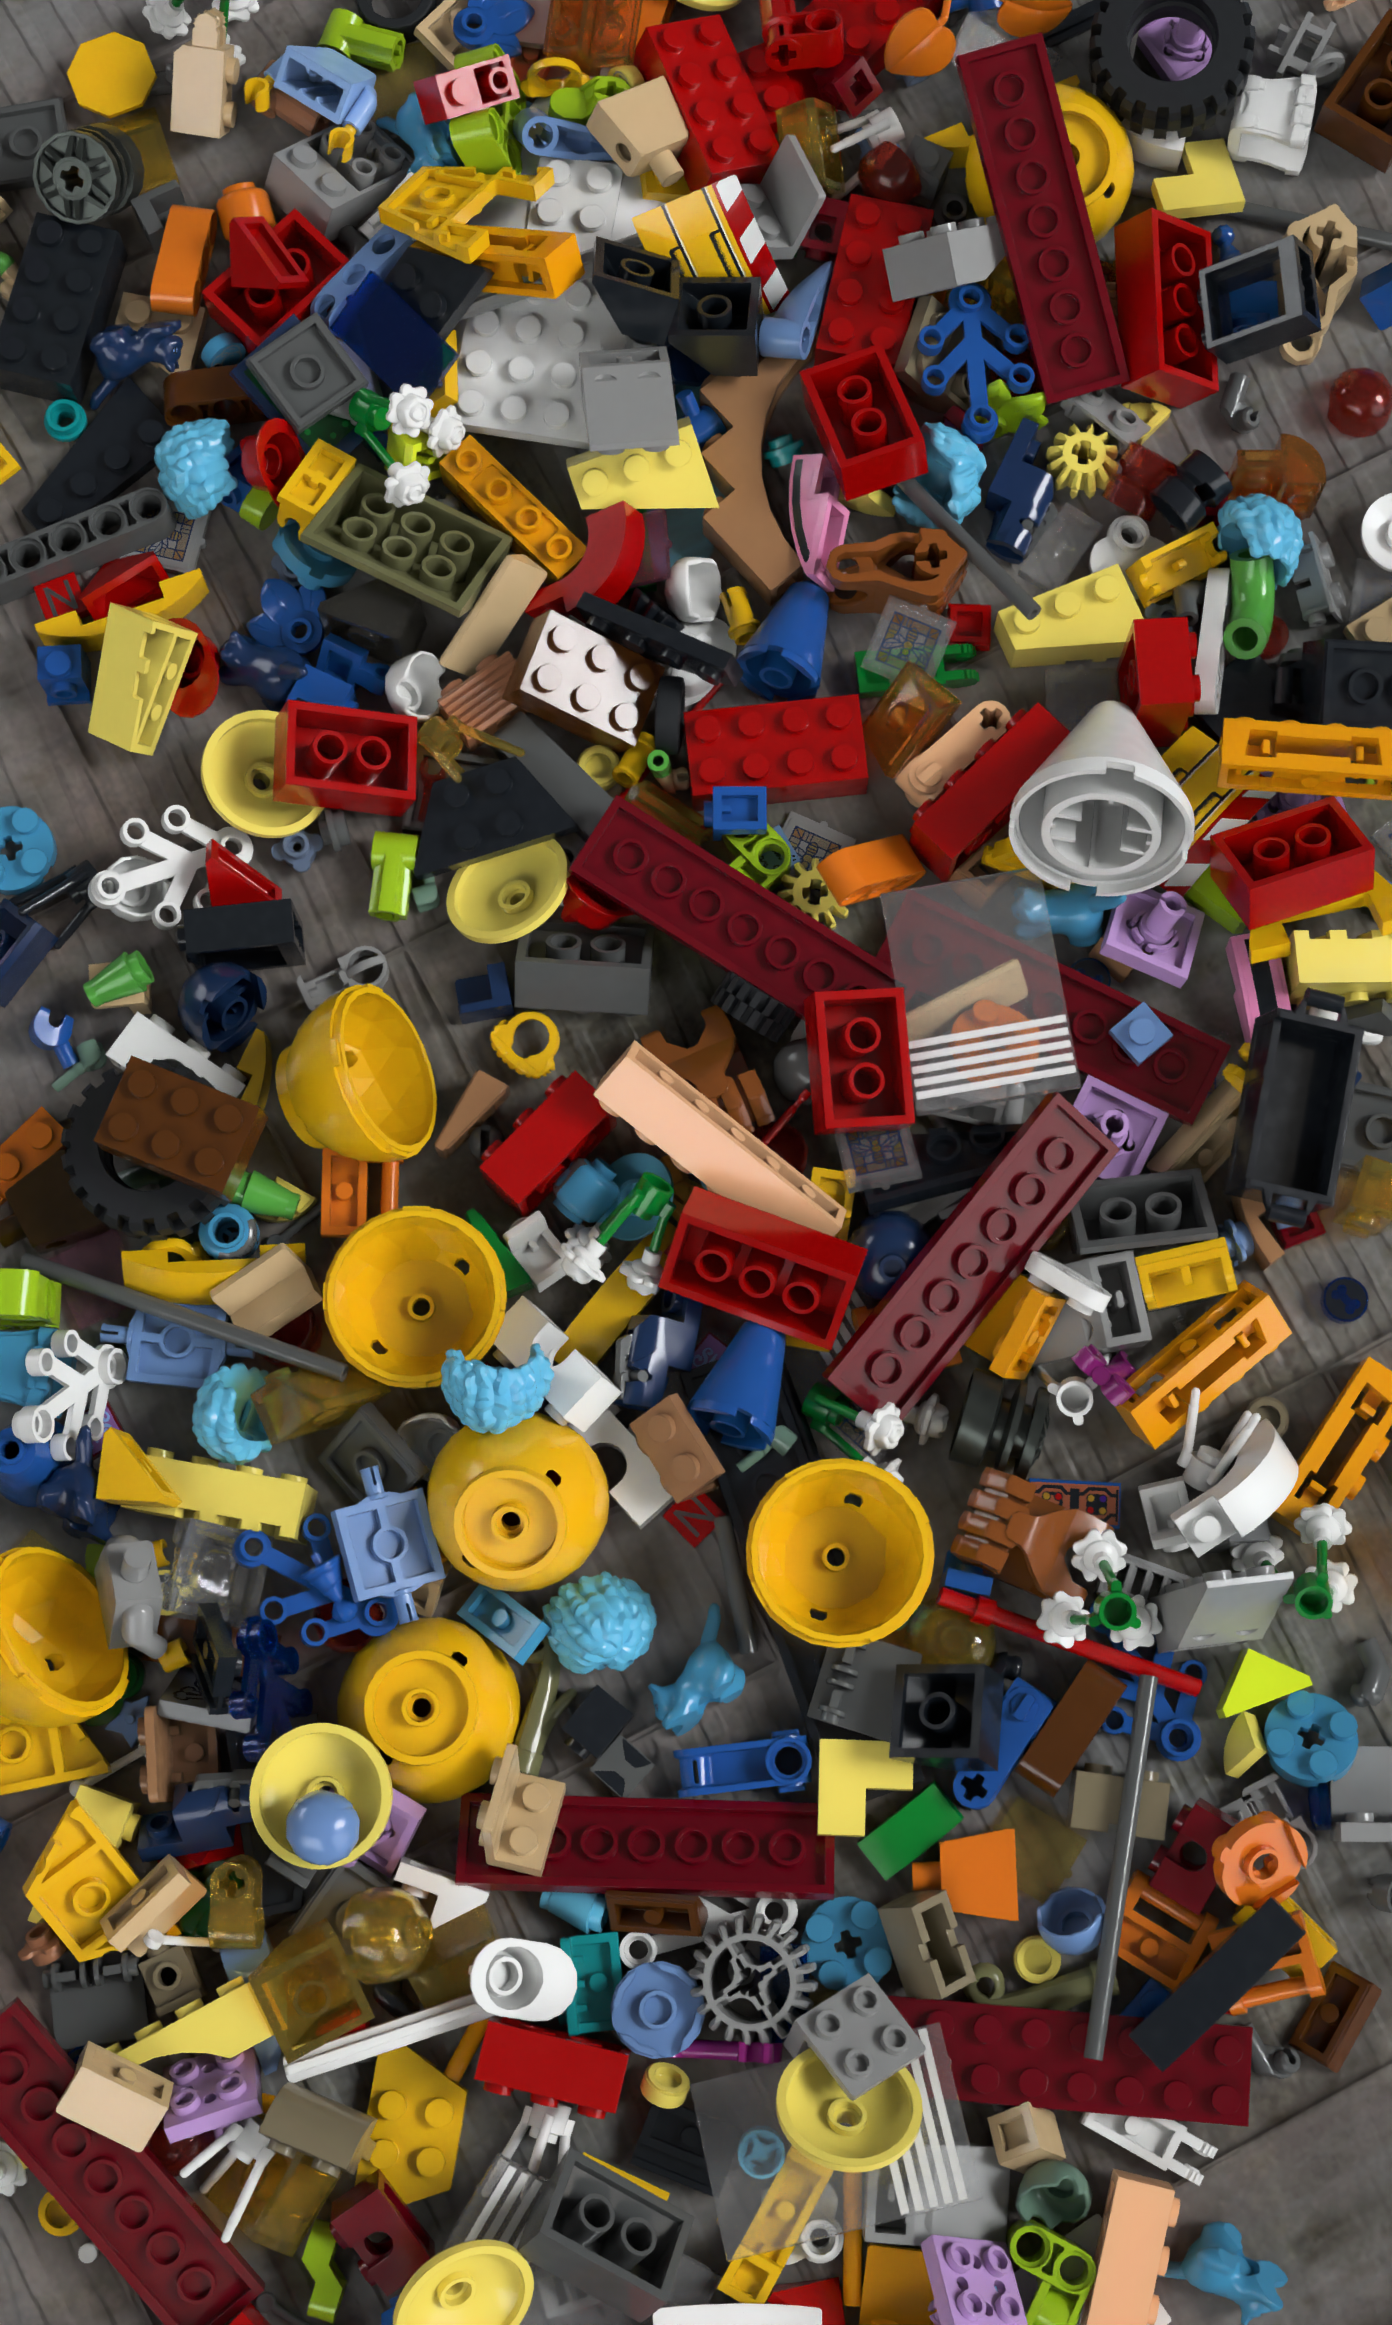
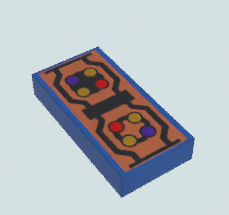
M1028 1479V1482L1037 1485L1034 1495L1067 1509H1079L1109 1524L1114 1530L1120 1529L1121 1483Z

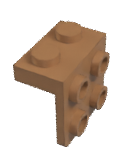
M678 1393L668 1395L629 1424L636 1435L638 1447L650 1458L660 1475V1482L663 1488L673 1496L677 1504L720 1487L717 1478L726 1471Z
M145 1706L144 1717L138 1718L137 1734L140 1746H146V1765H141L140 1787L143 1794H148L150 1803L173 1802L175 1785L192 1782L197 1774L222 1773L219 1728L160 1717V1715H157L158 1706Z

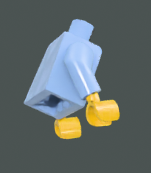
M289 45L286 47L285 53L264 71L265 78L253 77L245 82V104L255 100V110L258 113L265 112L270 108V90L274 87L334 123L342 124L343 127H337L330 131L327 155H330L334 148H343L342 163L351 160L355 140L354 135H361L377 108V92L374 89L376 75L336 50L327 47Z

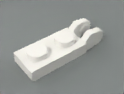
M1083 2112L1079 2120L1084 2126L1160 2169L1166 2171L1168 2168L1200 2186L1204 2178L1200 2171L1187 2163L1183 2164L1173 2158L1180 2142L1182 2141L1191 2146L1200 2155L1212 2159L1218 2150L1211 2144L1189 2133L1186 2126L1175 2120Z

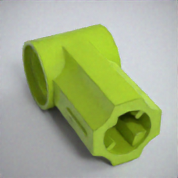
M336 8L331 12L316 47L331 48L356 63L394 72L396 69H400L403 63L406 40L402 33L365 24L355 13L346 9Z
M375 831L371 850V868L374 872L368 909L370 916L393 922L407 920L414 866L421 839L420 835Z

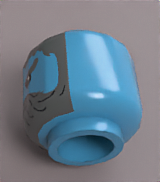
M596 1157L593 1162L586 1158H575L553 1184V1192L556 1196L553 1204L567 1218L578 1225L583 1221L589 1223L597 1222L619 1197V1188L613 1180L617 1172L599 1157Z
M228 1203L226 1206L220 1204L212 1212L214 1217L207 1224L204 1225L200 1222L198 1235L201 1246L215 1260L250 1258L259 1246L261 1233L258 1222L247 1209L238 1204ZM236 1229L238 1231L231 1233L229 1230ZM225 1235L229 1237L228 1243L225 1242Z

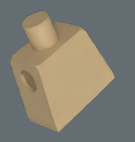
M664 75L597 102L586 127L627 176L636 177L653 170L661 185L668 187L684 175V171L677 158L689 139V131Z

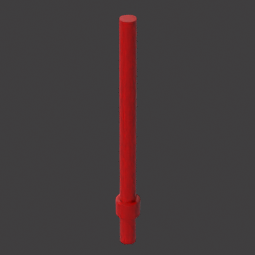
M943 1586L938 1593L937 1605L968 1615L969 1621L984 1627H989L990 1624L1137 1677L1140 1674L1158 1677L1157 1684L1193 1697H1197L1202 1687L1201 1679L1087 1638L1083 1641L1074 1640V1645L1067 1649L1058 1643H1047L1043 1638L1045 1630L1037 1627V1620L998 1607L997 1601L982 1595H977L976 1598Z

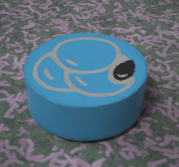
M221 333L206 343L201 353V359L207 368L236 365L243 360L246 349L234 333Z

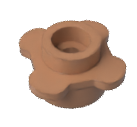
M44 1922L34 1926L25 1935L26 1944L18 1952V1957L21 1961L31 1958L35 1966H45L60 1958L67 1950V1947L48 1923Z

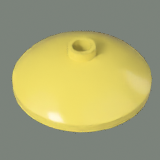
M252 710L227 719L211 735L201 759L202 785L215 811L236 829L262 838L291 836L311 825L321 814L324 807L273 801L275 719L279 712ZM253 779L262 780L266 785V789H258L254 785Z
M551 839L459 868L450 883L447 893L446 906L451 922L466 938L485 944L508 942L531 933L553 915L568 890L567 878L571 874L568 872L570 862L567 854L555 839Z
M332 1723L307 1724L294 1728L276 1739L260 1758L251 1780L250 1810L260 1837L277 1856L302 1868L319 1870L336 1868L361 1857L376 1843L383 1833L389 1820L393 1801L391 1776L387 1764L378 1749L357 1731ZM329 1786L334 1789L336 1794L350 1801L353 1804V1808L357 1811L360 1819L359 1840L348 1857L328 1866L315 1865L302 1860L294 1853L286 1838V1817L297 1799L312 1791Z
M811 2047L800 2053L788 2064L780 2078L776 2094L777 2118L789 2142L811 2161L823 2167L842 2172L873 2171L895 2162L914 2143L922 2120L921 2094L914 2078L906 2067L852 2101L847 2097ZM840 2123H848L851 2127L843 2126Z
M489 2239L472 2240L448 2247L427 2260L411 2276L396 2302L393 2325H519L526 2315L533 2297L534 2279L531 2268L526 2259L514 2246L502 2241Z

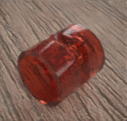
M1130 440L1119 461L1123 469L1122 472L1112 474L1101 496L1124 510L1151 522L1157 509L1152 503L1149 493L1167 475L1176 476L1177 464Z

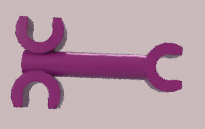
M1092 1344L1088 1347L1084 1346L1071 1358L1085 1374L1092 1377L1095 1384L1101 1385L1102 1393L1115 1407L1119 1404L1123 1405L1135 1393L1126 1379L1138 1369L1129 1363L1126 1358L1128 1354L1125 1351L1120 1350L1110 1360L1108 1365H1106L1107 1362L1103 1355Z
M695 2039L689 2048L669 2058L729 2060L767 2064L782 2063L783 2043H764L762 2045L761 2042L753 2041L749 2046L742 2041Z

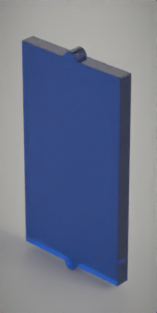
M369 271L355 293L346 297L347 304L330 326V329L394 392L399 393L400 386L406 383L413 388L419 386L426 388V398H429L436 388L443 386L442 379L460 355L375 271Z

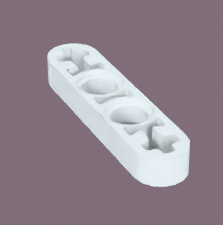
M1209 568L1195 667V675L1199 674L1201 681V698L1199 702L1194 703V714L1217 715L1219 712L1227 650L1223 642V635L1229 621L1232 587L1230 568Z

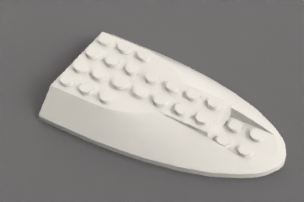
M606 66L589 67L581 70V72L588 74L590 79L595 76H607L611 68ZM550 96L546 98L538 97L529 108L535 107L548 115ZM538 123L535 124L536 128L531 127L528 135L533 140L536 139V134L540 136L543 127ZM522 145V173L520 175H537V167L553 168L555 184L536 202L497 195L482 208L481 213L475 215L466 224L575 233L579 251L583 252L594 248L596 236L615 241L636 234L637 231L632 218L666 203L643 199L640 175L636 177L627 176L615 161L571 160L539 156L530 153ZM592 277L575 282L556 299L529 297L459 321L454 328L457 338L458 402L453 406L456 407L457 414L461 415V421L466 432L590 450L582 405L579 352L658 346L654 343L650 345L639 344L630 339L629 336L621 334L593 286ZM673 384V392L675 396L676 385Z

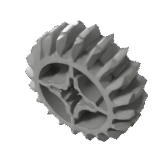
M761 1913L754 1915L751 1928H749L748 1920L744 1914L735 1917V1931L727 1921L719 1923L717 1927L722 1940L715 1934H706L703 1940L711 1952L705 1949H697L693 1955L697 1961L705 1964V1968L695 1967L689 1971V1976L693 1979L703 1980V1985L690 1990L691 1996L700 1997L705 1995L707 2000L706 2003L697 2008V2012L700 2015H705L710 2010L714 2012L716 2017L709 2023V2028L712 2031L719 2028L723 2022L727 2024L728 2027L724 2037L727 2041H732L738 2034V2031L742 2030V2042H745L746 2045L750 2046L754 2041L756 2031L762 2045L764 2043H771L773 2037L771 2028L781 2039L786 2038L789 2034V2027L785 2020L793 2025L795 2019L802 2016L796 2010V2007L809 2011L814 2005L810 1998L802 1995V1991L813 1992L818 1989L816 1981L804 1979V1974L811 1973L817 1969L816 1963L807 1962L802 1964L799 1958L810 1951L809 1945L807 1943L802 1944L794 1949L790 1943L797 1937L798 1931L793 1928L783 1937L780 1936L782 1920L779 1918H775L770 1923L768 1930H766L765 1918ZM753 1940L762 1942L778 1952L779 1956L769 1961H761L755 1958L750 1949L745 1950L741 1941ZM728 1949L732 1956L730 1963L734 1970V1978L730 1985L720 1991L718 1969L720 1961ZM747 1967L751 1968L752 1973L757 1970L761 1973L767 1968H772V1971L763 1976V1980L758 1983L760 1991H756L755 1986L750 1989L746 1986L739 1991L735 1990L749 1976ZM787 1968L790 1977L789 1994L785 2004L779 2010L774 2001L777 1997L773 1990V1980L778 1973ZM738 1998H746L755 2005L757 2010L762 2009L766 2018L744 2016L732 2009L728 2003Z

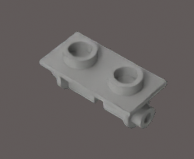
M1105 389L1064 400L1060 405L1065 410L1064 415L1085 431L1091 423L1093 426L1096 423L1101 426L1097 436L1108 431L1110 438L1107 445L1117 446V457L1122 455L1127 459L1137 447L1135 442L1151 429L1134 411L1124 407L1110 396Z
M1310 531L1308 534L1311 543L1305 545V541H1303L1304 546L1299 555V564L1297 569L1294 570L1292 577L1295 585L1309 580L1311 582V586L1296 591L1302 618L1304 621H1308L1309 627H1318L1327 622L1325 617L1333 615L1338 623H1342L1343 619L1340 608L1346 606V601L1340 583L1338 581L1333 583L1329 568L1335 566L1331 548L1327 541L1321 543L1314 532Z

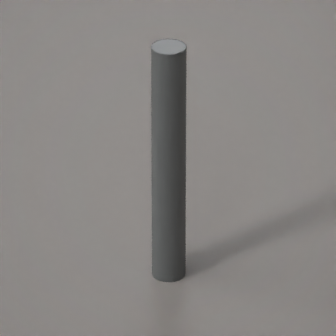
M731 1515L715 1517L713 1520L740 1655L754 1653L758 1651L733 1521Z

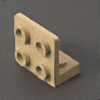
M507 1743L504 1756H496L491 1768L489 1784L494 1785L491 1800H483L478 1812L476 1828L481 1829L479 1846L484 1847L486 1863L488 1865L542 1877L566 1792V1784L521 1773L517 1745Z

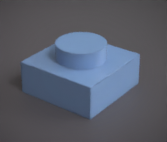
M1142 1002L1109 1031V1035L1137 1066L1142 1064L1173 1037L1171 1031L1145 1002Z

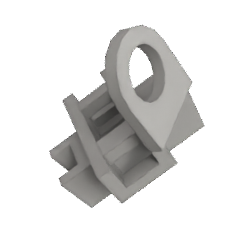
M1310 11L1307 12L1298 31L1280 24L1274 45L1270 44L1267 48L1266 62L1279 67L1275 79L1291 78L1292 76L1286 74V71L1301 77V74L1316 75L1317 85L1329 89L1334 80L1340 79L1345 66V59L1348 55L1328 45L1337 24L1331 21L1326 30L1311 24L1314 13ZM1308 35L1316 40H1319V45L1310 40L1305 39L1304 36Z

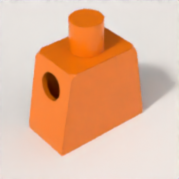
M1004 1828L940 1841V1861L912 1862L913 1891L946 1890L953 1912L1019 1921L1015 1828Z

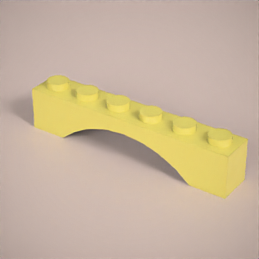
M241 1975L218 1987L216 1991L219 1998L204 2006L201 1998H198L174 2011L178 2018L174 2023L163 2028L160 2020L134 2033L137 2043L122 2050L120 2043L117 2042L106 2049L137 2065L156 2057L177 2053H208L232 2058L279 2033L285 2027L261 1977L245 1984ZM19 2158L23 2166V2169L25 2170L26 2168H28Z

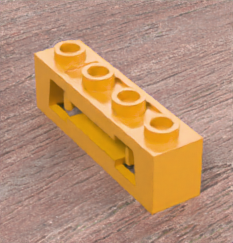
M469 225L488 229L490 246L471 263L491 269L495 273L481 292L556 299L585 274L575 233ZM418 240L410 246L453 258ZM522 276L529 277L528 280L532 283H524ZM541 277L543 284H534Z
M470 434L461 442L457 450H452L439 462L443 484L483 523L514 537L511 550L515 554H525L547 572V577L544 580L547 585L565 578L579 565L587 546Z
M1250 717L1224 718L1219 742L1217 788L1392 800V730L1382 726L1359 728L1346 727L1339 723L1318 725L1304 724L1295 720L1276 722L1255 720ZM1242 770L1270 771L1272 775L1271 777L1241 775ZM1346 777L1374 779L1375 785L1345 782Z
M1243 1280L1237 1285L1238 1291L1224 1296L1126 1379L1134 1391H1136L1155 1374L1163 1377L1159 1382L1153 1381L1150 1384L1151 1388L1141 1397L1134 1393L1123 1405L1119 1404L1115 1407L1133 1434L1156 1450L1164 1442L1170 1440L1186 1424L1191 1390L1194 1387L1200 1389L1198 1413L1208 1408L1210 1403L1228 1387L1241 1380L1245 1373L1262 1358L1275 1351L1279 1344L1292 1334L1267 1293ZM1235 1307L1237 1315L1230 1322L1224 1321L1221 1324L1222 1328L1218 1330L1214 1324Z
M1370 1356L1358 1364L1296 1461L1299 1467L1297 1481L1284 1502L1270 1515L1271 1518L1301 1537L1300 1532L1294 1527L1295 1519L1301 1517L1300 1512L1302 1508L1316 1505L1326 1490L1329 1491V1494L1323 1503H1328L1336 1509L1341 1506L1345 1498L1352 1501L1366 1481V1477L1361 1475L1369 1460L1376 1463L1391 1441L1385 1437L1392 1425V1371ZM1363 1391L1365 1395L1353 1410L1351 1406L1360 1392ZM1380 1406L1382 1410L1374 1423L1363 1428L1326 1488L1312 1480L1310 1483H1306L1299 1498L1295 1497L1305 1478H1309L1312 1474L1318 1472L1353 1415L1357 1414L1367 1421L1368 1418L1375 1415L1377 1407Z

